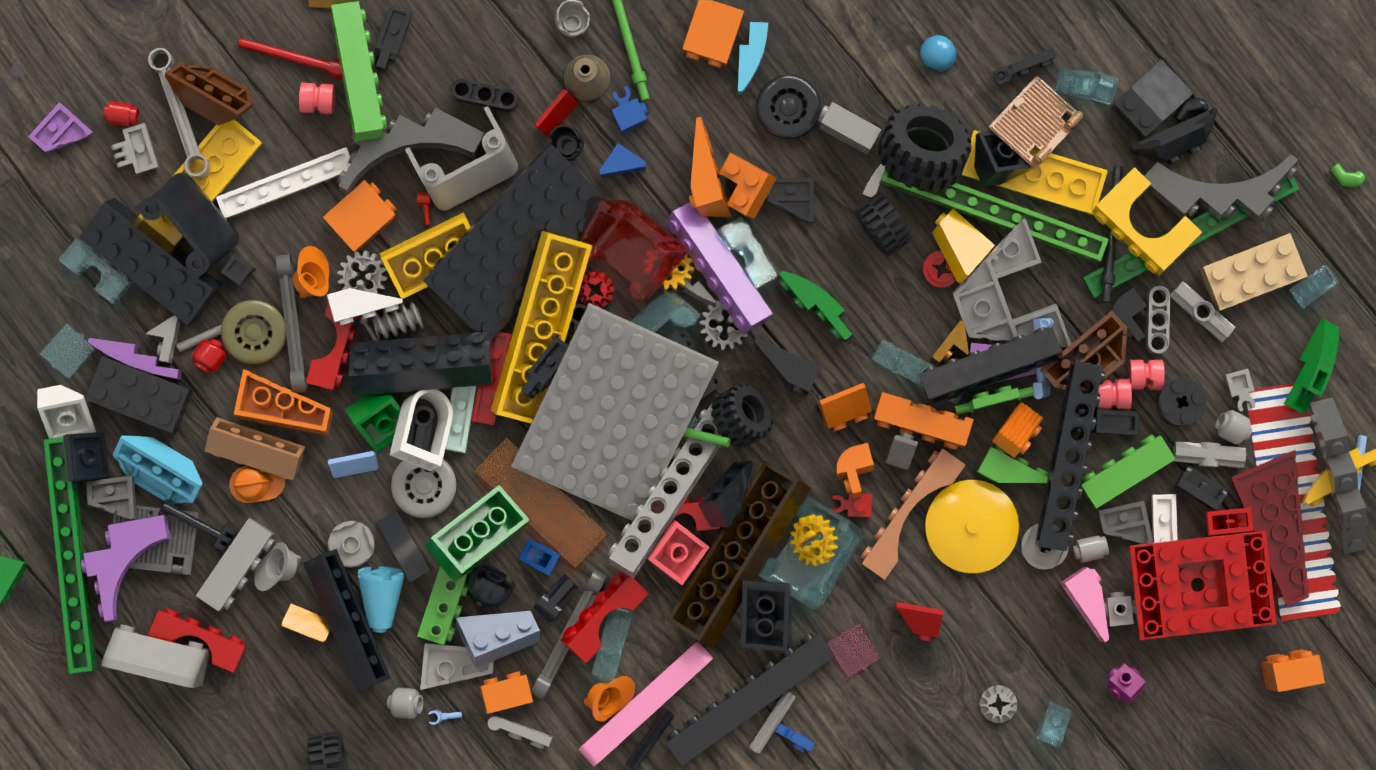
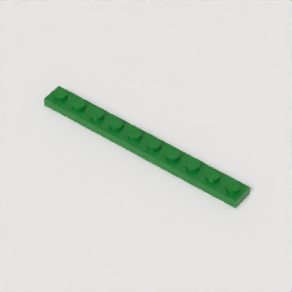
M1286 178L1281 184L1283 187L1274 197L1270 196L1276 202L1299 190V187L1294 178L1290 180ZM1236 206L1237 209L1230 218L1225 217L1221 222L1208 211L1190 220L1202 233L1188 248L1248 217V215ZM1131 252L1115 260L1113 270L1115 285L1112 286V289L1148 270L1145 266L1146 262L1140 257L1134 256ZM1104 267L1082 278L1093 299L1102 294L1103 285L1100 283L1101 274H1104Z

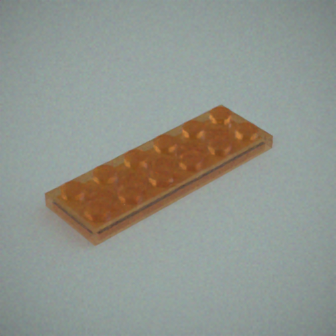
M506 437L475 472L492 489L500 485L529 518L528 523L576 568L608 534L560 488L511 467L519 449Z

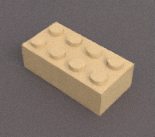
M1291 233L1199 269L1213 306L1218 312L1308 277Z

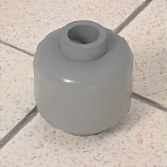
M1234 410L1220 414L1215 424L1218 436L1233 444H1239L1243 440L1246 441L1252 433L1250 419Z
M396 688L392 695L388 696L387 708L391 710L392 715L396 718L414 719L423 710V697L416 689Z

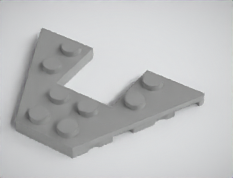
M1023 218L953 292V296L962 320L965 323L968 336L971 338L1011 341L1019 335L1028 336L1033 334V319L1051 318L1054 321L1052 327L1060 347H1068L1071 345L1057 303L1012 319L997 279L1041 263L1026 218Z

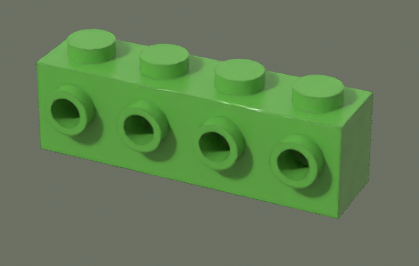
M1151 434L1141 441L1142 446L1134 449L1133 446L1121 453L1123 456L1116 462L1114 459H1111L1101 465L1103 470L1095 474L1092 471L1081 478L1083 480L1080 483L1082 492L1093 509H1097L1175 460L1161 435L1154 437Z
M440 566L417 637L442 645H446L447 641H452L455 632L452 624L454 618H458L461 614L463 606L459 605L461 597H466L468 583L466 581L472 570L454 583Z

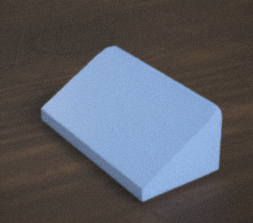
M374 451L329 459L328 461L334 478L373 471L379 468L377 455Z

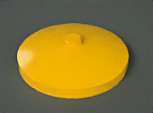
M964 480L944 488L931 502L925 519V534L934 555L949 568L963 573H981L1000 565L1014 549L1019 533L1018 515L1010 498L998 487L980 480Z

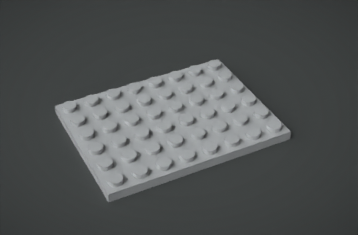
M589 303L511 467L634 521L636 518L634 517L635 511L640 505H645L649 499L646 497L653 485H658L661 480L659 478L664 468L667 469L718 366V361Z

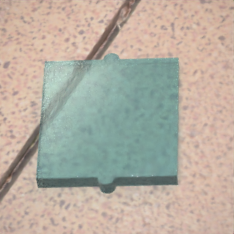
M66 323L41 351L40 355L52 364L51 367L53 369L59 370L66 378L70 379L96 348L88 343L83 334H79Z

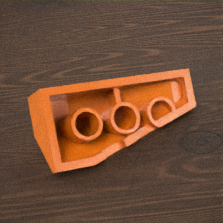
M698 117L696 118L691 175L693 195L689 196L690 203L693 209L697 208L701 216L728 218L732 214L730 207L727 205L728 200L720 178L717 177L720 173L715 159L712 158L714 153L706 126L702 118Z

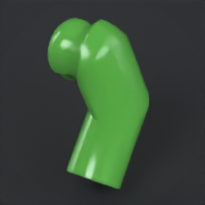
M1339 163L1330 169L1331 173L1344 187H1358L1365 181V175L1361 171L1356 173L1346 172Z

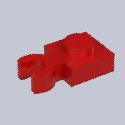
M848 493V500L839 495L832 496L833 500L841 502V506L838 509L832 508L831 512L840 513L845 509L848 510L847 516L871 517L872 494H862L861 498L853 499L852 494Z

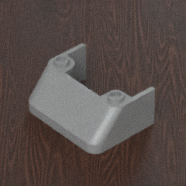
M488 106L484 110L494 129L487 132L482 139V145L486 154L447 175L444 174L440 166L434 163L426 164L420 168L411 149H405L433 203L441 211H449L514 177L518 172V163Z
M123 624L114 629L101 666L189 688L203 686L211 654L209 648H202L203 644L189 641L188 645H181L134 632L135 627Z

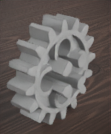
M355 251V258L347 255L346 257L349 262H341L340 265L344 267V270L338 271L337 274L343 276V279L338 281L339 284H345L342 290L351 288L380 294L379 289H386L382 283L383 281H389V278L384 276V273L388 271L386 268L381 267L384 264L382 259L376 261L377 254L373 253L369 257V251H364L363 256H361L360 252ZM355 263H359V269L363 272L370 271V266L375 265V272L365 275L367 280L374 283L372 289H368V283L361 279L357 281L356 287L351 286L353 279L361 277L359 272L353 270Z
M718 300L715 302V308L711 305L707 306L709 313H702L705 320L700 321L699 325L704 326L705 329L701 330L700 334H707L704 341L709 342L711 340L713 342L712 348H715L718 344L721 351L725 349V345H728L730 350L734 349L733 343L740 346L742 344L740 337L747 338L748 335H743L740 329L734 330L733 327H728L726 329L728 339L726 341L720 339L719 335L723 331L722 326H717L716 328L709 326V321L711 320L721 323L724 319L721 312L725 309ZM729 315L726 322L731 325L734 322Z

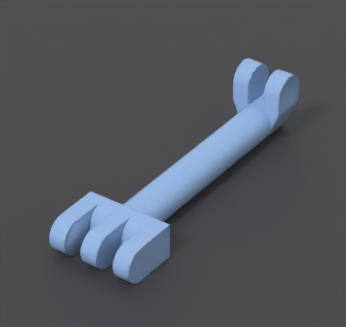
M1051 318L1033 319L1034 331L1042 327H1052L1054 324ZM1044 366L1036 369L1037 382L1033 383L1034 397L1036 399L1048 397L1051 394L1050 382L1046 380V377L1040 371Z

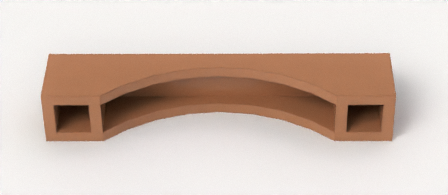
M941 449L939 452L936 450L927 461L930 463V466L926 471L921 470L914 479L917 483L913 490L907 489L900 499L904 503L899 510L894 508L887 519L890 523L885 529L881 527L874 536V539L877 541L873 547L867 546L860 556L864 559L861 564L883 580L887 578L898 562L899 535L909 512L930 492L953 484L965 467L964 463L944 449Z

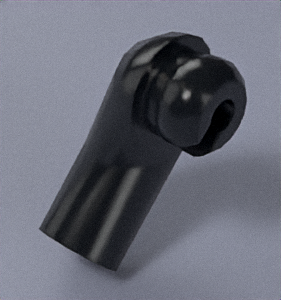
M1203 98L1186 100L1174 115V118L1182 123L1191 112L1202 114L1208 111L1209 106Z

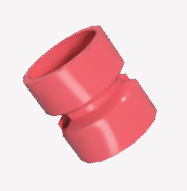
M302 82L299 93L300 113H314L315 110H318L320 114L333 115L336 95L335 85L321 84L317 87L315 83Z
M1129 360L1128 379L1131 382V390H1143L1144 387H1148L1149 390H1162L1164 387L1163 360H1149L1147 363H1144L1143 360Z
M1106 379L1102 385H1099L1100 404L1097 409L1107 410L1111 409L1113 405L1117 409H1131L1132 390L1130 379H1116L1114 383L1110 379Z

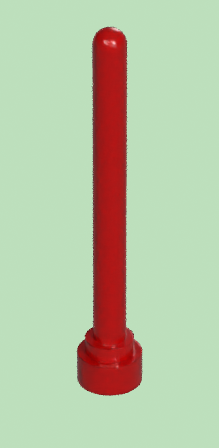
M239 39L237 42L240 48L328 71V74H331L333 78L343 79L338 59L328 62L246 39Z

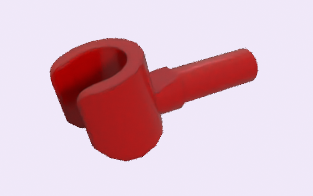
M419 192L417 204L424 205L425 225L431 224L429 212L431 197L428 193Z

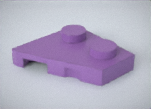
M59 102L28 137L43 151L49 153L92 136L94 132Z

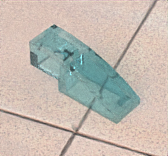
M615 609L609 612L601 638L602 646L598 650L593 667L592 680L609 683L615 679L633 612L623 609Z

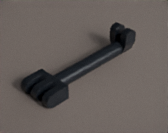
M165 499L163 506L159 510L167 516L170 514L215 538L213 546L224 552L227 551L228 547L222 545L223 541L229 544L233 542L232 539L227 537V534L230 533L236 537L239 533L226 525L220 531L174 506L175 503L168 499Z

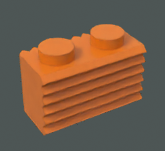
M1020 402L1009 415L992 442L1014 458L1019 452L1024 454L1031 445L1028 441L1029 438L1032 437L1034 439L1042 429L1039 424L1043 417L1039 416V413H1035V410L1024 405V402Z

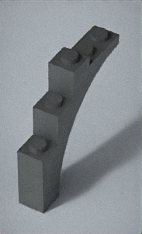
M437 108L434 109L432 114L428 112L422 124L425 127L399 115L396 121L392 120L387 129L389 134L383 132L382 138L355 142L352 134L353 148L357 149L358 152L353 151L348 161L350 164L348 170H343L337 180L339 192L348 195L356 183L371 168L387 158L406 152L405 149L410 148L411 151L417 149H442L457 152L474 159L482 145L485 133Z
M1291 154L1277 167L1261 176L1229 184L1204 183L1191 180L1172 172L1159 162L1144 177L1151 183L1147 190L1181 219L1185 216L1193 217L1200 209V204L1220 222L1225 217L1230 218L1236 211V206H1238L1258 223L1262 218L1267 219L1274 211V199L1270 195L1276 196L1283 186L1281 184L1286 178L1288 180L1292 179L1297 173L1298 159Z
M1333 397L1311 402V421L1318 437L1332 488L1343 553L1348 554L1367 549L1365 524H1367V510L1358 488L1357 470L1349 453L1348 434Z

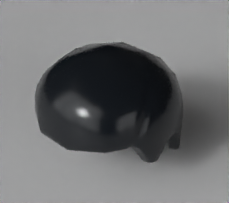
M566 124L559 125L549 133V144H552L568 161L575 160L582 153L584 141L576 128Z

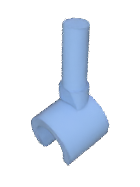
M434 710L428 713H435L438 716L436 722H429L431 725L439 724L442 720L462 718L461 712L442 713L439 710Z

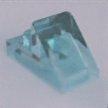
M1060 68L1054 91L1088 100L1089 97H1095L1101 75L1096 72Z
M1324 264L1290 288L1289 291L1300 306L1304 308L1339 284V282L1326 264Z
M1050 701L1036 731L1037 739L1059 748L1072 711Z

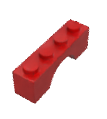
M328 303L325 316L333 322L336 328V345L327 356L312 360L306 383L336 391V387H341L344 374L341 373L343 364L346 365L349 359L350 351H347L348 344L353 342L356 334V329L353 328L355 319L359 320L361 315L353 317L354 322L340 325L339 321L334 323Z
M621 571L612 577L609 586L604 591L596 595L593 604L580 613L576 623L564 631L560 641L575 656L587 663L602 646L599 639V627L603 618L615 609L626 608L634 610L649 593L635 579Z
M166 608L165 611L158 610L148 633L149 637L173 643L187 635L199 637L206 642L211 650L212 664L233 673L238 671L248 647L242 644L243 639L231 635L230 638L221 635L222 630L212 626L206 629L199 626L201 622L194 618L187 617V620L178 617L179 612L170 608Z

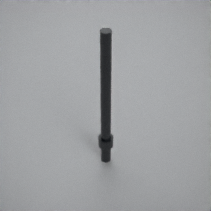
M1121 166L1113 167L1111 190L1122 180L1123 167ZM1109 227L1104 274H1101L1100 283L1103 285L1102 303H1111L1112 286L1115 285L1113 270L1116 238L1112 235V230Z

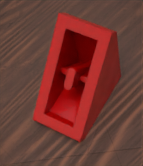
M1251 507L1205 512L1208 535L1254 531Z

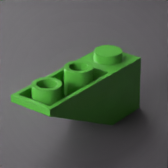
M997 445L995 449L992 447L988 448L976 473L995 483L1047 484L1049 474L1041 468H1037L1035 471L1028 467L1029 462L1018 456L1016 459L1007 456L1008 453Z

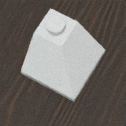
M62 385L38 389L37 408L49 439L62 438L66 434L96 432L84 395Z

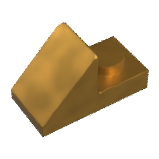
M960 320L931 357L937 364L941 360L946 362L954 352L951 350L952 346L966 357L969 354L965 323Z

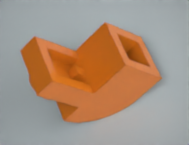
M868 443L848 448L841 454L837 462L838 480L847 478L843 480L846 492L851 493L853 499L861 498L862 491L857 475L874 471V463Z

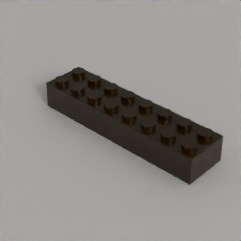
M765 460L747 488L741 510L734 518V522L727 527H723L667 618V621L713 649L742 603L743 580H756L811 488Z

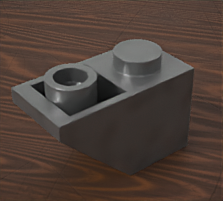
M903 432L899 433V436H893L885 464L908 470L918 444L917 441L913 440L914 436Z

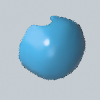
M935 35L927 38L921 45L920 57L928 68L943 72L950 69L956 62L957 51L952 41L947 37Z

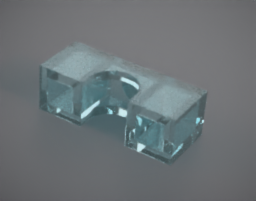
M742 216L716 231L730 252L736 251L744 257L745 268L743 271L756 290L777 277L773 264L768 261L763 253L761 244L756 241L751 233L750 226L743 220Z
M76 238L58 260L78 276H81L90 267H97L101 273V280L94 290L116 306L134 284L120 270L117 271L113 268L111 263L104 257L96 254L93 251L94 249L88 244Z

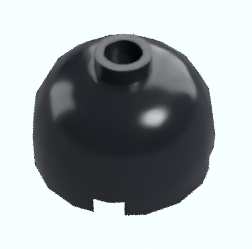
M485 564L482 568H478V565L475 566L467 581L468 590L475 599L474 602L483 608L504 604L512 595L516 587L515 582L512 580L509 583L506 580L507 574Z

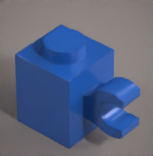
M627 86L624 87L626 92L624 98H619L617 93L613 92V98L619 104V107L612 109V114L622 134L646 123V116L649 115L644 102L639 103L637 98L629 101L631 93Z

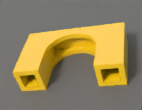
M1134 167L1095 206L1093 212L1097 221L1103 225L1106 224L1112 230L1111 233L1117 240H1123L1129 246L1128 249L1134 256L1140 257L1146 262L1145 266L1149 271L1160 276L1199 237L1202 231L1185 216L1168 234L1160 238H1147L1136 232L1129 219L1130 207L1148 189L1151 183Z

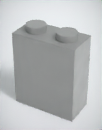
M833 102L830 107L825 105L818 119L821 122L819 129L866 155L871 151L882 130Z

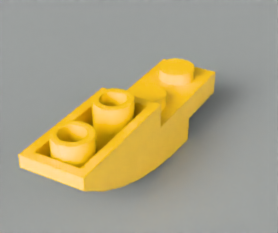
M1358 448L1349 451L1357 474L1362 472L1360 467L1369 464L1370 467L1376 465V449L1362 456ZM1327 468L1322 471L1307 490L1302 500L1303 505L1310 503L1313 507L1325 501L1323 496L1329 493L1333 496Z

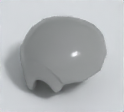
M567 0L558 7L555 15V24L558 30L565 36L578 37L584 34L589 27L590 13L581 1Z

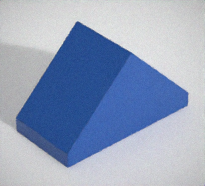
M618 143L600 168V176L606 177L646 169V163Z
M529 538L519 560L551 576L561 554Z

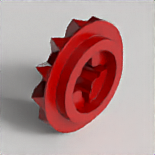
M941 250L931 253L926 258L923 265V273L926 281L934 287L945 288L955 283L956 279L947 261L945 269L951 272V274L943 273L937 278L938 270L932 265L940 266L946 260Z
M599 271L587 273L583 276L578 297L585 306H588L589 303L599 308L606 306L614 295L613 282L606 274ZM602 282L600 291L604 296L594 294L589 298L591 289L587 284L596 286Z

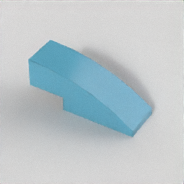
M750 22L749 45H740L738 94L744 93L759 68L767 41L768 23Z

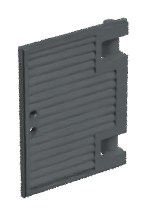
M136 505L137 520L165 514L159 511L160 508ZM184 511L198 519L199 512ZM169 514L167 521L171 539L160 542L143 552L129 569L191 575L197 529ZM117 515L113 516V524L131 521ZM173 557L184 558V564H172Z

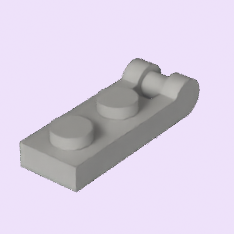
M498 715L492 716L488 720V727L491 730L504 729L509 731L508 736L518 740H522V737L530 739L531 745L541 749L544 748V745L549 747L553 738L550 735Z

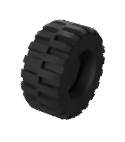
M911 104L896 110L888 118L879 141L878 155L882 166H885V171L889 175L892 174L894 180L899 183H905V186L909 188L915 187L919 191L928 189L930 192L938 191L939 188L943 190L954 185L961 177L971 153V138L967 134L968 131L964 124L961 125L960 120L956 116L952 117L950 112L939 110L938 107L933 105L928 107L926 104H918L917 106ZM916 144L927 146L933 151L922 149Z

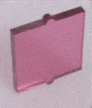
M860 623L846 632L841 631V635L827 642L847 678L861 670L865 671L867 666L881 659Z

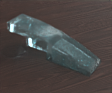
M883 339L871 358L877 364L922 387L919 374L923 373L924 369L934 366ZM961 396L947 401L957 405Z

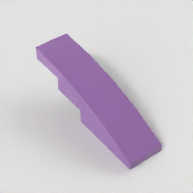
M94 338L88 339V343L100 351L131 367L155 375L181 380V370L159 367V358L138 354V345Z

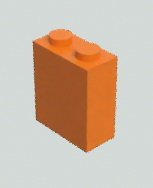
M699 0L682 48V53L686 54V58L694 61H699V58L707 60V64L715 68H721V65L727 67L744 11L713 0Z
M365 180L323 216L326 222L354 253L355 251L359 252L397 218L394 213L397 210L396 207L388 199L383 201L378 196L381 193L378 187L373 182L368 184Z

